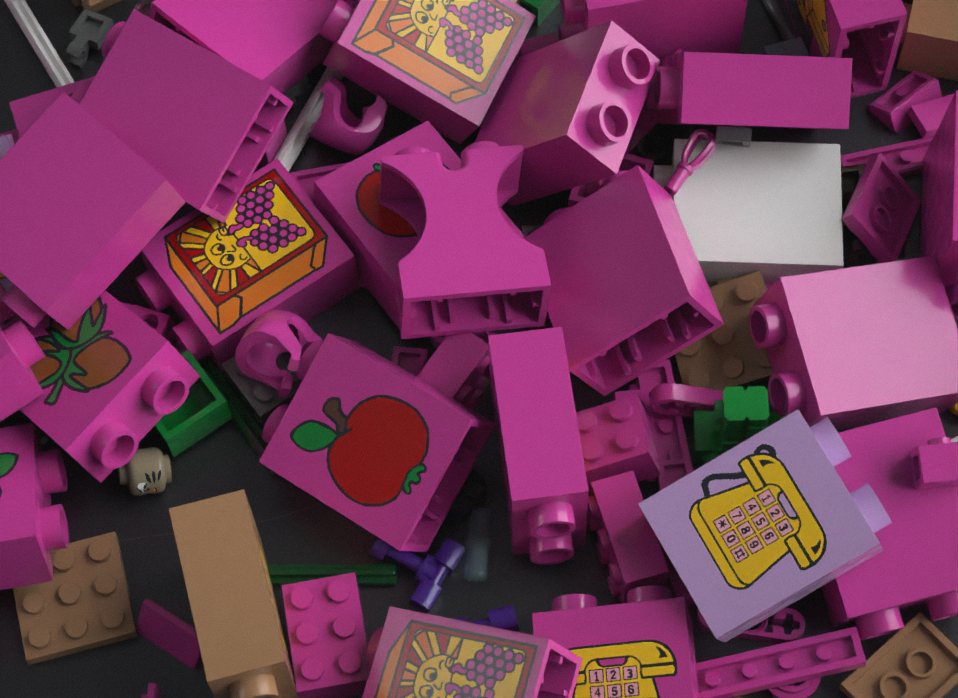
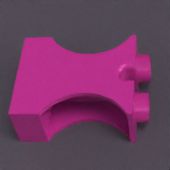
M492 141L475 142L462 151L461 168L459 170L446 169L442 164L440 153L431 152L423 147H408L398 151L395 155L381 156L379 203L402 216L419 237V242L406 257L398 261L395 304L401 339L545 325L551 282L544 249L520 237L507 224L500 211V208L512 196L518 193L523 156L522 145L500 146Z

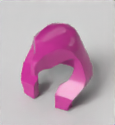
M335 75L320 88L325 97L321 115L312 126L308 135L339 151L360 155L372 146L382 131L387 112V103L380 95H377L374 104L363 107L361 120L349 107L347 85Z
M269 310L259 316L246 330L236 348L235 361L241 372L247 377L277 389V397L287 398L291 391L294 377L287 370H280L276 366L277 356L289 352L291 356L287 368L297 372L301 352H305L312 343L322 341V339L313 332L308 323L300 316L283 310Z

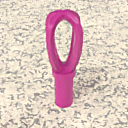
M697 129L691 134L683 149L681 161L676 166L677 169L664 186V189L669 194L676 195L687 177L703 166L712 156L716 147V137L713 133L706 129ZM707 138L709 142L692 162L687 164L697 144L702 139Z

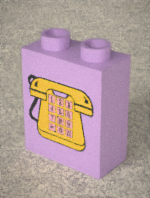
M798 409L638 504L713 635L722 642L729 641L884 551L874 533L890 525L892 521L869 483L864 484L851 493L847 490L834 467L852 456L828 417L809 427Z

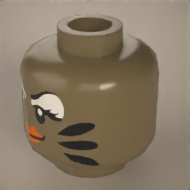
M158 447L137 449L134 457L127 464L118 468L120 485L127 484L128 491L133 496L163 492L166 483H171L172 479L169 455H163Z

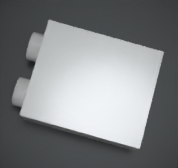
M674 139L671 165H654L653 179L663 189L677 169L676 166L681 161L682 152L688 139ZM701 140L697 144L687 164L698 156L709 142L708 140ZM751 141L750 147L716 144L715 151L707 162L695 170L691 176L687 177L676 195H671L709 287L714 286L716 279H736L757 271L762 273L765 284L768 281L774 284L780 277L843 269L840 144Z

